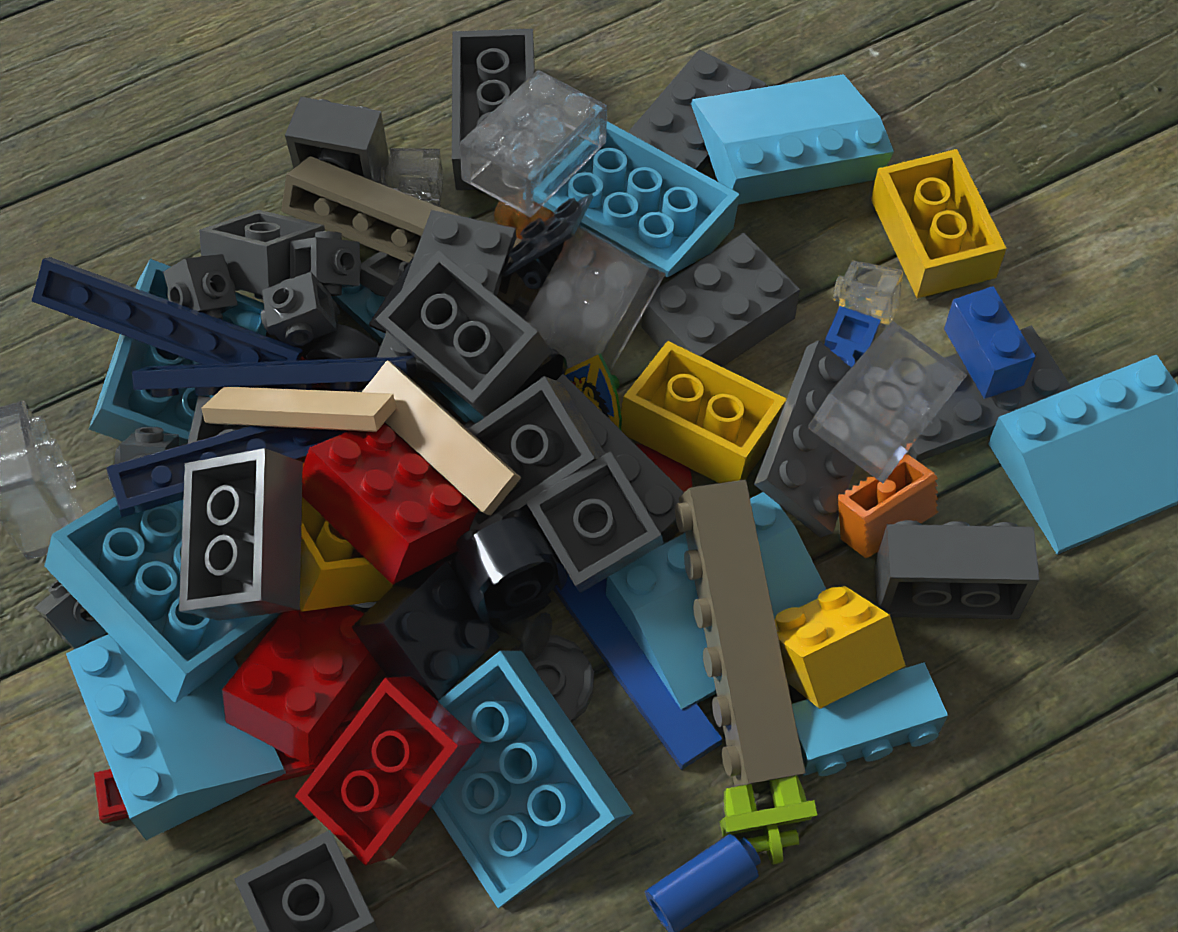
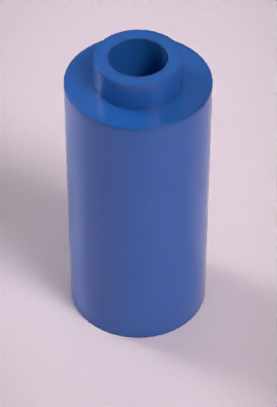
M728 834L645 890V895L652 910L668 932H680L759 877L756 866L761 863V860L755 848L745 837L738 840L732 834Z

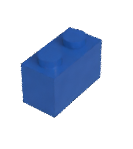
M994 286L953 299L944 330L983 398L986 399L1024 386L1036 356Z

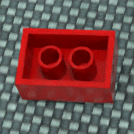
M385 422L376 432L348 431L310 447L303 465L302 497L392 585L457 552L456 542L462 534L469 531L478 510Z
M348 605L303 612L301 609L284 612L222 689L226 723L310 766L381 669L352 629V626L364 613Z
M411 676L384 678L295 797L325 827L331 830L365 866L390 859L395 855L482 742Z

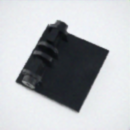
M592 193L579 201H576L575 198L568 199L554 211L553 217L544 222L541 218H538L528 224L520 233L522 236L520 243L509 252L511 259L502 275L506 277L516 271L528 288L539 289L544 287L564 250V242L574 236L594 197Z

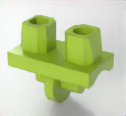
M798 775L779 778L769 782L775 807L757 811L752 784L725 789V817L720 821L722 837L728 834L734 835L763 829L762 836L747 838V840L752 844L756 852L767 851L772 865L783 863L782 848L799 845V837L796 829L779 832L777 826L808 821L812 817L818 816L815 800H806Z

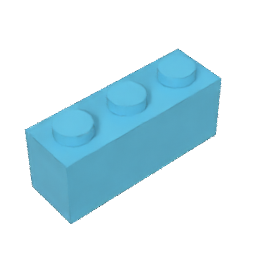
M925 662L897 670L821 709L808 699L793 703L792 709L805 768L803 776L818 772L819 776L832 775L847 766L846 762L864 757L865 761L868 762L875 761L889 755L893 751L892 747L910 742L912 747H916L935 740L939 736V732L948 714Z

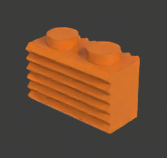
M902 455V459H895V463H888V468H881V472H874V477H867V481H860L859 486L853 485L852 490H845V494H838L841 540L864 558H868L879 551L887 524H895L905 520L923 523L937 514L936 507L938 504L936 500L938 498L936 493L938 491L935 487L938 485L935 480L938 478L935 473L910 455Z

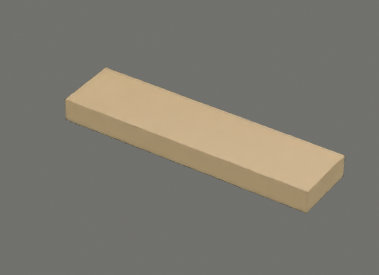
M387 360L362 391L394 393L396 410L385 423L483 513L491 516L521 479L515 471L392 362Z
M223 387L201 409L205 423L376 432L396 410L394 393Z

